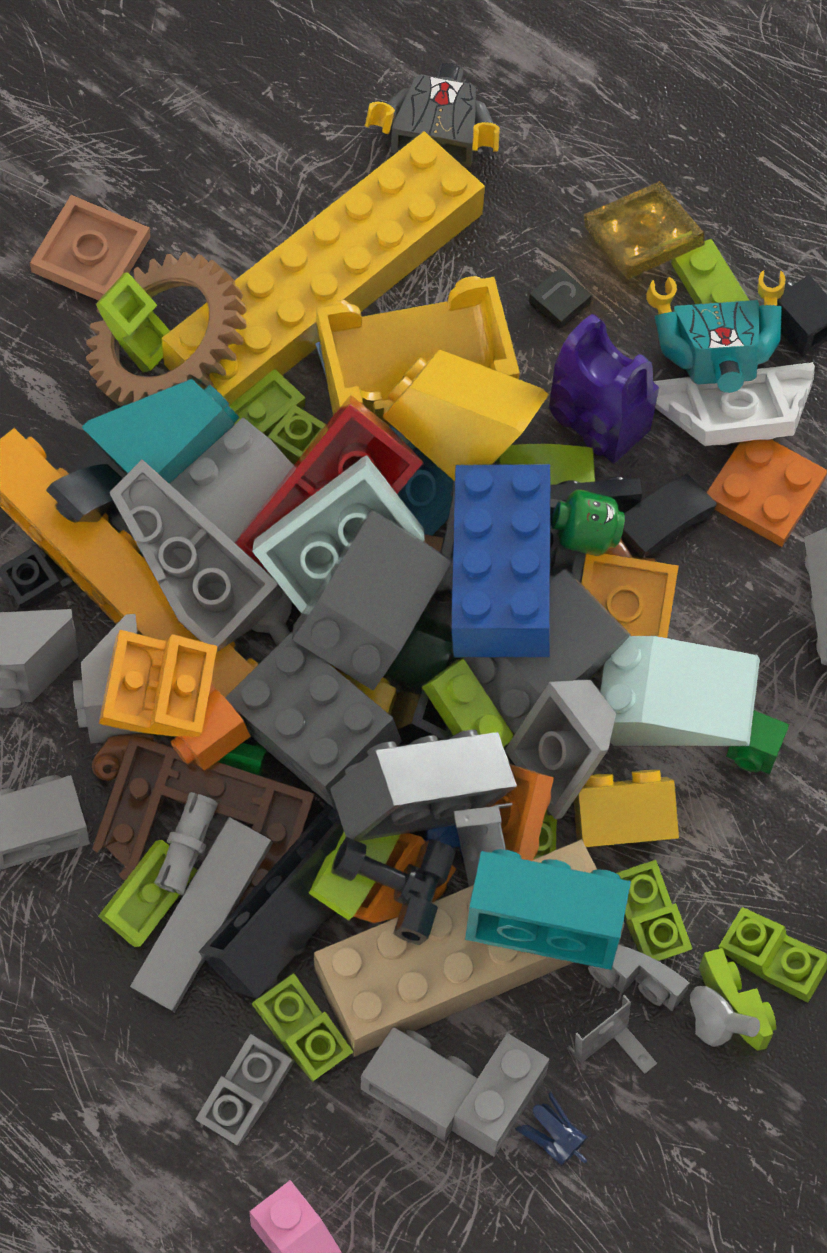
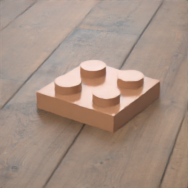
M71 195L30 262L31 272L99 301L123 273H130L150 239V228Z

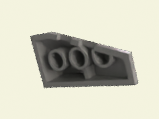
M141 459L109 492L177 619L200 642L216 645L218 652L251 630L282 597L280 586L273 577L144 460Z

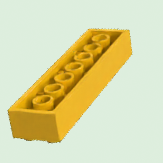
M425 131L422 132L235 280L236 286L243 294L241 301L247 309L246 313L241 315L246 320L247 327L243 330L235 329L243 337L242 345H228L236 354V360L221 359L219 362L225 369L226 376H221L214 372L209 374L214 388L230 405L273 369H276L283 376L316 349L315 343L320 342L316 323V308H322L333 301L345 300L349 304L358 306L360 312H362L483 214L485 186ZM205 303L162 337L164 365L170 371L183 364L202 342L209 322L208 303ZM198 384L203 390L206 388L202 384Z

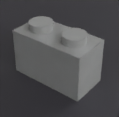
M57 775L47 776L37 780L33 786L17 791L13 789L0 790V870L90 844L86 823L71 775L63 778Z
M393 1027L362 1073L361 1090L445 1142L452 1131L456 1111L478 1078L473 1076V1069L461 1059L454 1056H448L445 1059L430 1049L432 1047L430 1042L417 1032L406 1030L403 1033Z
M507 1033L456 1111L452 1131L495 1157L545 1078L550 1059Z

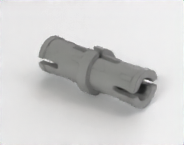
M189 793L180 822L175 832H170L167 843L170 846L163 866L155 880V885L173 893L176 891L177 894L184 895L193 865L198 855H203L206 844L203 841L218 806L216 801L201 794L197 796L195 793Z

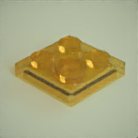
M661 181L584 214L585 228L627 279L705 245L702 229Z

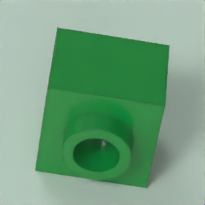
M754 710L749 746H729L726 757L733 759L739 767L747 771H763L770 774L790 724Z

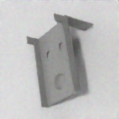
M513 803L453 811L469 887L475 883L481 851L492 853L496 849L506 850L500 824L502 820L499 809L508 808Z
M623 995L622 1007L619 1010L615 1009L613 1015L583 1039L576 1033L575 1051L571 1046L568 1049L580 1063H583L614 1038L644 1074L657 1064L627 1028L631 1002L625 995Z

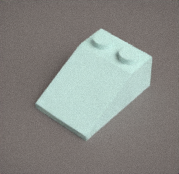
M629 636L604 664L600 693L616 712L610 739L613 746H749L760 663L758 655L658 636Z

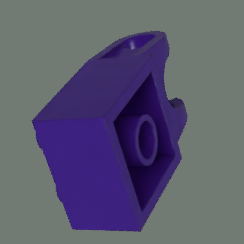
M591 314L570 333L562 345L554 365L548 408H550L553 417L565 427L570 426L580 434L587 447L593 448V453L599 456L604 455L615 464L651 430L659 392V386L653 382L652 362L641 354L635 356L633 360L623 355L609 339L605 323L595 314Z

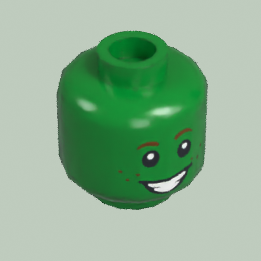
M580 489L573 491L568 496L566 502L559 501L556 504L552 517V529L558 530L559 542L564 548L601 556L610 547L616 548L619 544L624 528L625 515L619 511L618 504L613 498Z

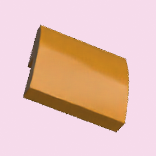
M119 630L115 638L99 724L149 734L200 737L204 724L217 646L173 634L169 636L167 641Z

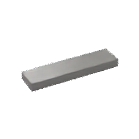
M230 817L228 818L130 986L132 989L175 1013L205 961L200 955L199 950L233 913L271 848L273 842L238 821Z

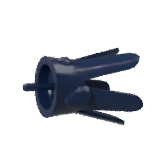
M550 1091L549 1098L561 1118L545 1103L535 1105L533 1114L553 1139L529 1125L517 1126L515 1130L543 1147L544 1151L558 1161L561 1166L573 1155L578 1157L583 1163H586L587 1159L577 1150L584 1144L588 1136L571 1124Z

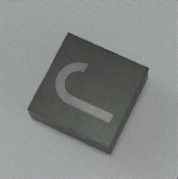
M561 267L529 294V302L559 329L588 306L592 299V294Z

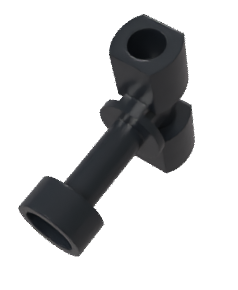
M346 837L336 853L331 873L348 881H352L359 874L394 889V900L401 903L402 907L393 934L409 943L421 945L429 938L438 907L432 903L436 888L447 881L456 850L443 842L429 839L421 846L415 866L409 864L404 871H400L366 856L367 846Z

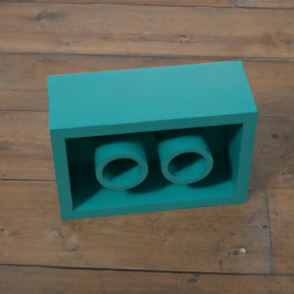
M496 849L492 853L481 851L469 907L465 940L611 970L621 937L631 881L622 880L618 874L608 870H593L591 873L573 870L570 865L559 860L547 859L541 863L521 859L519 854L510 850Z

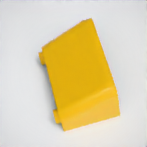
M471 276L459 280L455 288L450 291L448 301L363 317L358 306L349 304L345 300L333 301L322 308H316V323L333 415L347 398L352 395L390 426L391 424L382 417L393 403L387 397L388 394L403 379L404 374L420 357L428 362L439 349L519 379L520 371L495 277L481 279L480 277Z

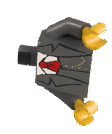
M442 63L438 67L436 77L418 75L414 78L410 88L401 89L386 103L372 102L369 104L365 127L369 128L370 125H378L383 128V133L389 134L392 126L391 153H397L424 131L464 167H472L473 151H478V147H491L493 152H498L499 126L494 124L486 105L476 100V87L473 84L461 82L463 70L456 64Z

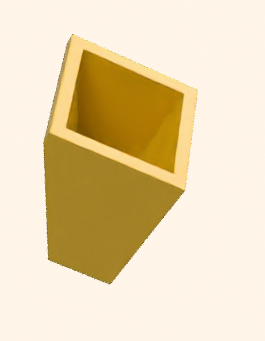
M439 349L428 362L420 357L404 374L403 379L388 394L387 397L393 403L382 417L455 481L456 465H492L523 433L549 394L540 387Z

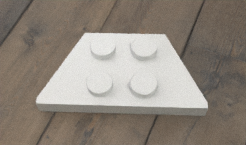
M811 362L757 369V378L752 381H744L743 386L732 393L721 391L717 383L698 385L693 383L690 377L653 381L659 386L655 408L704 446L727 445L735 442L760 439L770 440L776 437L793 436L814 380L815 366Z

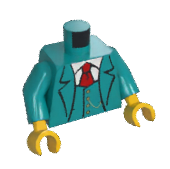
M764 271L760 273L757 289L760 297L764 299V305L759 306L758 300L674 306V312L671 311L670 304L677 291L675 281L668 277L665 282L667 295H660L656 292L655 283L652 280L646 293V300L649 305L658 310V315L654 317L661 351L664 356L681 369H686L693 383L698 385L717 383L718 388L725 393L736 392L743 386L744 381H752L757 378L758 364L766 363L780 343L782 307L777 306V299L784 292L786 281L784 273L780 271L779 285L775 288L767 287L763 282Z

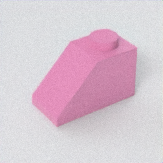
M291 1180L250 1211L251 1227L272 1253H342L322 1219Z

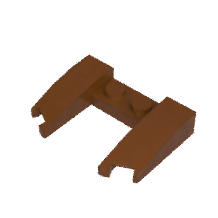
M131 734L92 849L98 854L106 847L125 866L118 874L125 881L143 858L164 798L186 804L190 792L197 794V796L201 794L209 797L218 803L214 814L226 818L230 817L236 821L253 826L252 830L273 842L237 904V908L305 831L315 801V794L219 762L214 763L204 771L194 760L187 765L174 748Z

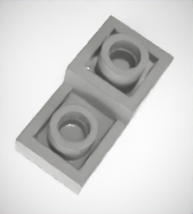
M618 945L611 970L594 966L588 967L590 974L601 985L607 988L614 986L621 993L634 980L637 981L640 992L650 1002L658 1006L663 1003L671 1011L685 998L690 982L661 962L621 945Z
M250 1034L226 1076L220 1077L195 1120L239 1146L276 1093L295 1060Z

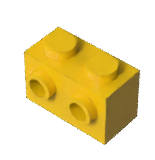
M660 770L632 772V780L614 782L613 774L591 775L574 800L577 841L582 839L585 847L679 838L674 780L668 777H661Z

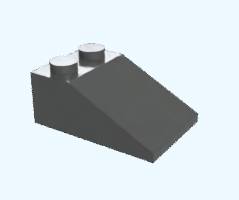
M371 509L294 624L292 640L374 691L401 651L452 560Z
M563 569L550 580V657H465L464 660L509 729L516 734L549 682L590 680L631 634L567 569Z

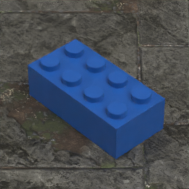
M550 464L456 465L452 589V641L454 657H550Z

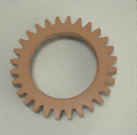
M183 252L178 261L172 254H166L162 266L155 259H151L148 273L146 274L139 267H136L134 269L135 281L150 298L175 287H197L203 293L208 303V327L199 347L179 367L162 375L141 377L128 372L121 366L119 358L120 344L106 325L104 319L103 321L91 323L89 328L97 336L86 340V345L93 350V352L86 356V360L93 366L89 373L97 381V387L118 406L128 405L190 379L205 387L209 384L214 387L209 374L214 372L221 376H226V371L219 362L221 359L236 360V354L228 345H242L243 337L235 329L243 330L247 327L246 320L241 316L247 311L245 304L241 301L243 294L236 286L234 279L214 260L208 262L200 254L193 259L187 252Z

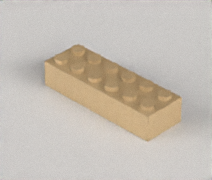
M582 839L533 860L539 863L547 859L559 860L570 865L573 870L588 873L597 870ZM474 885L432 902L438 907L429 938L421 945L409 943L393 934L398 920L397 917L314 952V972L342 1033L353 1050V1057L381 1046L393 1027L403 1033L406 1030L416 1031L574 962L465 940Z

